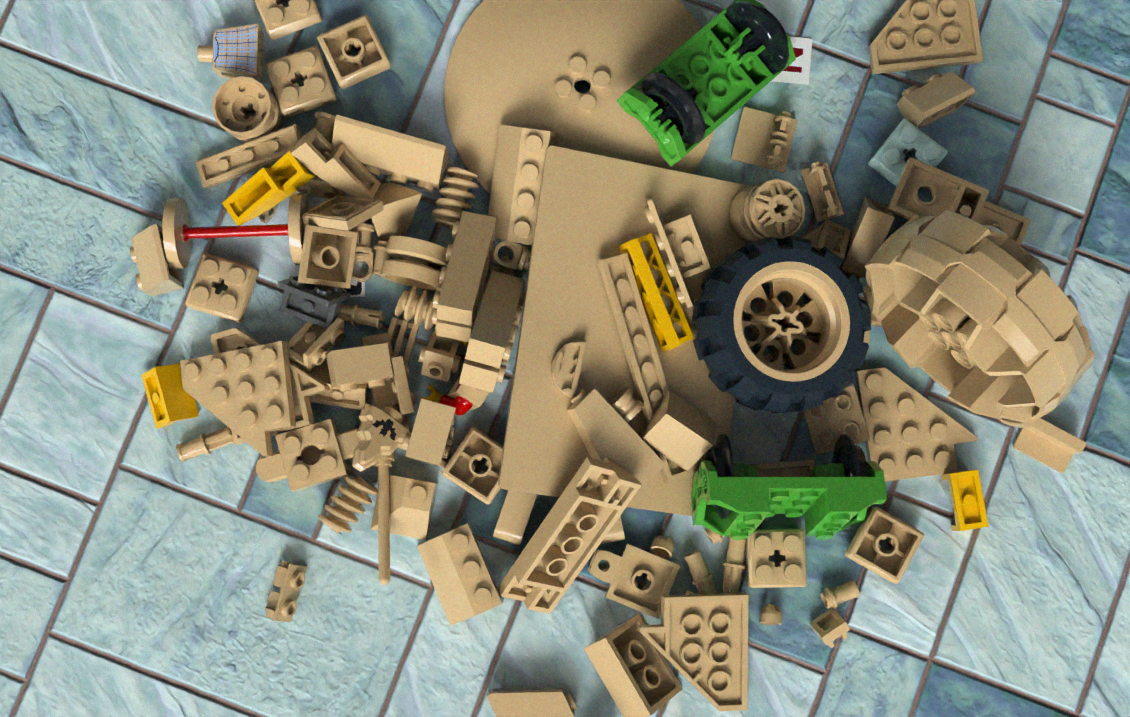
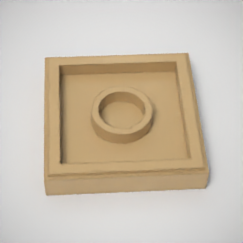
M338 194L302 214L303 223L349 231L383 211V201Z

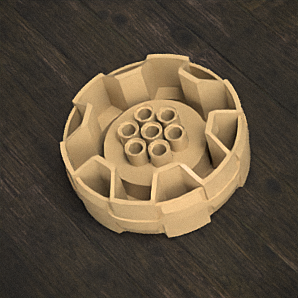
M947 210L943 211L939 216L924 215L920 217L915 214L879 247L872 259L865 265L867 269V285L863 288L864 292L862 293L872 314L883 325L889 345L892 346L911 369L920 367L934 381L950 392L947 396L949 400L972 413L997 418L1002 423L1010 426L1030 428L1039 418L1052 412L1068 396L1072 387L1093 364L1095 353L1091 350L1088 331L1083 325L1078 312V305L1071 295L1066 296L1050 278L1049 268L1042 261L1032 256L1023 247L1010 239L1006 233L995 227L981 225L969 219L967 215Z

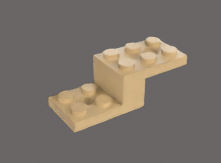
M911 157L906 162L886 210L907 220H910L915 214L920 217L924 215L939 216L945 210L967 215L969 219L981 225L992 226L1001 230L1020 246L1031 222L1026 217L985 201L989 190ZM920 188H926L931 192L932 198L930 202H923L918 198L917 193Z

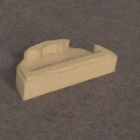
M576 340L563 345L555 353L551 362V376L555 386L563 394L571 398H575L587 341Z

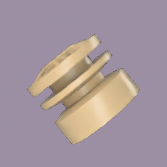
M239 76L231 78L223 83L214 95L212 109L215 120L222 129L243 143L277 131L282 126L283 113L277 98L262 83L251 77ZM256 111L255 116L248 117L249 112L254 113Z
M774 179L745 188L739 192L731 203L729 216L732 228L738 237L747 243L767 237H773L778 240L792 236L800 229L804 221L805 205L803 197L795 186L788 181Z

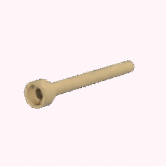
M395 451L389 456H381L375 464V467L378 468L379 582L382 585H387L390 582L389 468L392 467V462L395 461Z

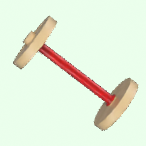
M292 194L290 196L288 224L191 227L190 215L185 200L181 197L169 198L166 200L162 219L163 243L167 261L173 269H185L190 262L192 239L289 236L293 263L300 265L306 225L303 223L302 214L309 210L307 197L305 194Z

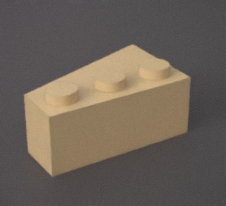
M421 398L412 433L407 432L402 449L406 451L405 456L413 460L445 468L454 443L455 428H452L451 425L454 426L455 423L454 415L456 408Z

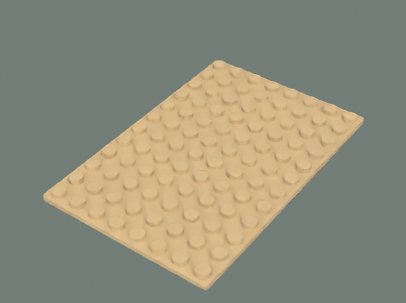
M553 145L546 149L498 481L501 489L560 497L587 457L591 458L567 411L573 404L570 401L572 398L563 394L555 386L551 376V362L555 353L563 345L576 340L587 341L576 393L581 389L586 391L595 388L609 403L619 392L628 387L632 391V396L639 400L598 261L621 255L619 245L652 233L666 268L665 261L669 260L665 249L660 250L656 242L655 234L659 232L655 222L650 224L644 209L648 207L646 200L655 198L664 224L690 214L693 217L712 267L685 278L695 302L701 296L703 291L701 285L710 271L718 266L726 256L749 244L738 237L732 228L729 215L731 203L735 196L743 189L751 186ZM645 241L640 243L646 260H648L650 250ZM650 269L658 287L661 280L660 275L657 271ZM669 275L675 290V288L679 287L675 276L670 277ZM661 295L669 313L672 306L669 298ZM680 303L694 339L682 343L681 346L662 352L649 320L648 323L668 389L716 421L715 445L720 434H726L728 438L730 437L734 396L727 391L721 392L709 379L710 370L704 359L698 360L693 340L697 339L696 325L691 323L694 306L687 308L686 303ZM672 322L677 337H683L684 334L680 325ZM642 409L627 422L640 437L647 427ZM705 454L692 466L694 473L699 470L701 462L705 460ZM660 470L630 501L627 507L692 516L691 492L694 474L664 483Z

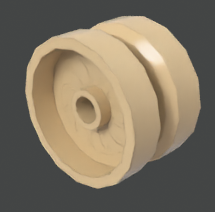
M390 236L386 251L395 259L383 261L380 276L386 280L408 287L416 285L417 289L440 291L441 284H439L441 272L435 268L447 266V248L412 237Z

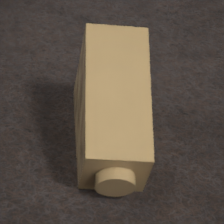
M864 197L849 237L843 263L840 265L847 275L855 273L858 280H860V277L866 279L867 269L865 265L884 243L895 218L893 213L886 211L888 205Z
M562 688L492 690L487 693V698L496 717H575L573 711L578 709L571 693L565 695Z

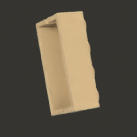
M463 211L460 222L455 221L452 231L453 244L448 245L446 252L447 266L442 267L440 273V291L435 292L433 299V308L435 309L432 324H437L436 336L469 342L492 259L496 217Z
M496 271L491 272L469 339L465 356L466 360L463 364L459 384L493 393L496 381L502 383L524 306L525 291H522L525 279Z

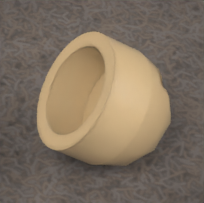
M660 534L652 541L650 552L663 559H669L674 551V541L670 536L667 539L663 537V534Z
M774 604L764 605L760 610L759 623L764 625H782L781 609Z

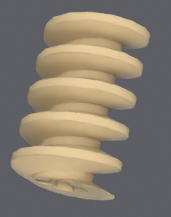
M449 167L447 169V174L450 177H446L443 180V184L447 188L440 189L439 193L443 198H438L435 202L440 209L432 211V215L436 218L433 219L434 222L453 229L455 221L461 219L462 209L472 208V206L465 202L466 199H475V195L469 192V189L479 188V185L473 181V178H478V176L458 167Z
M416 285L410 291L405 289L397 303L395 316H400L404 312V319L406 321H410L415 316V325L419 326L425 321V329L430 330L435 325L436 333L437 324H432L435 309L433 308L434 296L427 300V290H424L418 296Z
M353 472L356 476L355 478L347 476L344 478L349 485L348 488L338 487L342 496H331L335 506H324L328 516L321 514L317 516L324 524L341 535V531L351 532L352 529L348 522H358L354 512L364 514L365 509L361 503H372L368 493L378 494V490L374 485Z

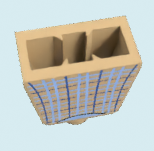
M259 24L216 30L213 33V45L198 46V61L212 62L213 70L219 77L228 79L239 76L251 77L262 83L264 33Z

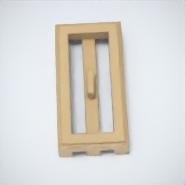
M392 317L387 332L390 336L391 344L397 325L401 326L393 351L394 357H399L407 328L412 329L403 357V362L409 365L420 325L417 326L415 323Z

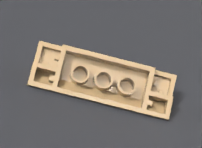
M587 457L497 587L499 595L505 598L524 601L528 610L551 614L642 486L640 481L607 457L603 461Z

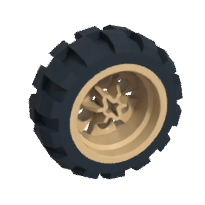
M787 236L784 239L778 240L773 237H767L750 242L726 256L718 266L710 271L702 283L703 291L699 300L694 302L691 323L696 325L697 339L693 340L698 360L704 359L710 370L709 379L721 392L727 391L733 395L736 403L755 411H771L772 414L807 410L822 405L823 401L830 397L838 396L852 382L851 374L854 369L862 367L869 349L868 343L863 341L865 331L871 330L870 308H862L858 294L864 292L855 273L847 275L840 267L843 260L828 248L823 247L817 251V248L812 247L809 239ZM769 282L770 287L768 299L761 285ZM778 294H782L786 298L785 307L777 300ZM803 294L809 302L800 308L799 305L795 304ZM752 300L759 303V314H755L751 310L750 304ZM742 313L746 318L750 319V321H743ZM798 314L804 316L806 320L805 327H803L801 322L797 321ZM783 319L782 324L788 328L781 330V325L776 322ZM745 327L752 330V341L745 339L743 333ZM807 333L818 334L819 339L817 343H814L804 338ZM792 341L796 342L799 347L797 355H794L790 350ZM756 344L758 347L753 353L750 348ZM765 347L772 351L773 358L770 362L766 361L763 356ZM783 357L788 359L792 370H784Z

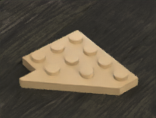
M887 368L855 372L859 402L871 439L865 441L868 461H875L884 471L885 482L958 472L954 444L975 442L977 437Z

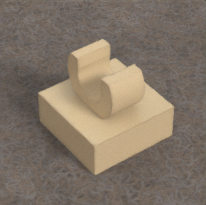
M833 608L809 623L824 644L831 648L835 646L832 641L841 636L844 640L847 639L846 632L850 630L846 621Z

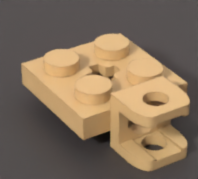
M626 543L621 556L602 549L595 550L589 563L588 571L594 577L610 583L605 595L606 598L659 619L661 615V595H669L680 565ZM606 560L607 567L600 570L598 567L599 562ZM646 573V579L650 581L649 586L644 585L642 589H638L635 577Z

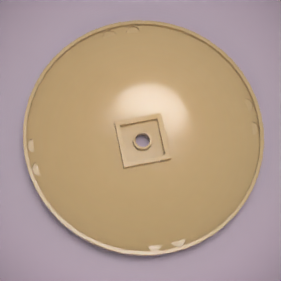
M483 0L465 22L456 38L445 75L444 100L446 118L454 146L468 171L478 176V178H474L488 194H491L498 133L501 124L556 132L554 146L693 174L709 147L714 131L680 161L670 166L662 157L656 140L638 119L623 110L617 100L701 30V27L680 0ZM583 80L589 83L590 90L586 93H579L575 90L574 85L578 81Z

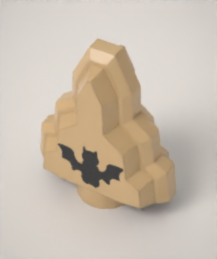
M369 404L364 405L359 415L361 421L357 430L359 443L354 450L352 466L361 472L373 466L381 456L391 455L396 448H403L406 433H409V431L401 425L404 420L403 416L395 409L385 406L381 410Z

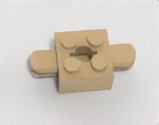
M328 419L276 435L275 438L279 451L272 453L273 456L261 457L256 464V473L260 479L266 482H276L287 478L290 490L294 492L350 476L351 472L347 460L353 458L354 450L359 443L358 429L339 433L336 421Z

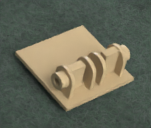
M743 107L731 160L785 173L797 119L790 118L791 113L781 111L780 115Z
M854 385L846 387L838 396L826 399L820 406L803 410L816 455L833 451L837 439L842 434L850 435L855 444L871 440Z

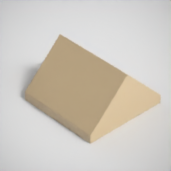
M669 390L641 438L648 446L688 471L714 445L716 421Z

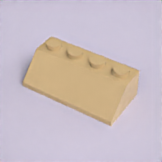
M336 114L332 146L334 148L343 143L374 177H379L380 174L390 176V180L398 184L406 185V182L417 184L418 189L426 192H433V189L440 191L450 162L445 145Z
M500 124L488 216L496 217L495 239L532 245L545 153L549 146H554L556 132Z

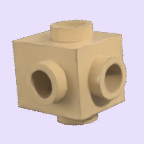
M433 332L428 346L423 345L418 362L423 363L421 375L448 382L451 373H457L460 365L461 356L457 355L460 341L436 336V333Z

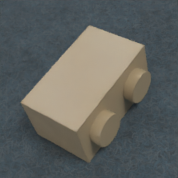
M388 343L331 350L326 355L331 388H340L341 392L357 390V385L368 384L369 388L385 386V381L393 377Z

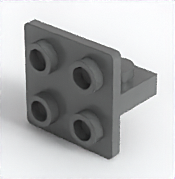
M290 276L289 279L278 281L277 285L278 288L284 290L279 311L325 329L337 319L341 302L350 299L351 293L344 291L341 287L298 282V276Z

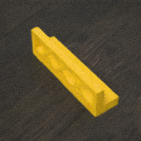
M652 233L619 245L621 253L628 254L644 310L661 351L674 349L681 346L682 343L694 339ZM645 241L650 250L648 260H646L640 243ZM650 269L657 271L660 275L661 280L658 287ZM661 295L669 298L672 306L669 313ZM672 322L680 325L684 334L683 337H677Z

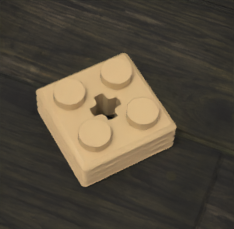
M254 0L271 40H276L322 21L314 0H288L289 6L285 8L282 5L284 0Z
M366 14L317 36L341 89H346L391 68L383 46ZM352 48L359 51L357 56L353 57L350 50Z
M317 46L265 64L281 112L285 118L293 117L337 100ZM303 77L305 79L304 86L299 87L297 84L298 79Z
M202 253L185 304L191 309L242 323L259 272L254 267L208 253ZM224 282L228 289L227 291H221L219 294L217 286Z
M472 427L443 469L442 475L489 505L501 489L498 481L503 446L477 428ZM485 458L488 470L487 472L481 471L477 474L475 472L477 467L474 465V462L476 460L482 461Z
M877 506L870 507L865 521L861 523L845 552V556L886 580L898 584L923 540L924 533ZM888 538L889 550L883 549L881 551L879 541Z
M804 529L755 530L751 536L745 539L747 540L746 574L748 587H805L807 585ZM774 550H777L778 554L782 555V561H778V566H775L774 562L769 561V556L774 555Z

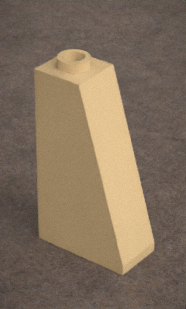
M595 388L586 391L581 389L576 393L575 398L572 397L570 400L573 404L567 411L591 458L603 461L605 457L609 458L639 480L642 486L635 494L636 496L666 464Z

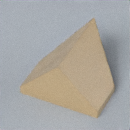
M387 182L378 187L373 199L382 200L384 210L371 217L380 241H388L390 236L407 235L422 195L421 192L393 182Z
M825 220L823 224L800 238L809 239L812 247L817 248V251L823 247L828 248L843 260L851 230L832 221Z

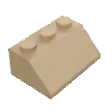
M470 523L417 546L450 626L503 603Z
M639 614L603 634L584 648L623 717L651 716L683 689L665 657L637 630V625H645Z

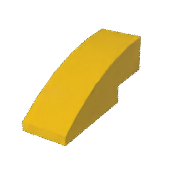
M289 151L269 169L265 167L260 169L223 201L222 204L234 222L240 226L289 197L315 177V175Z

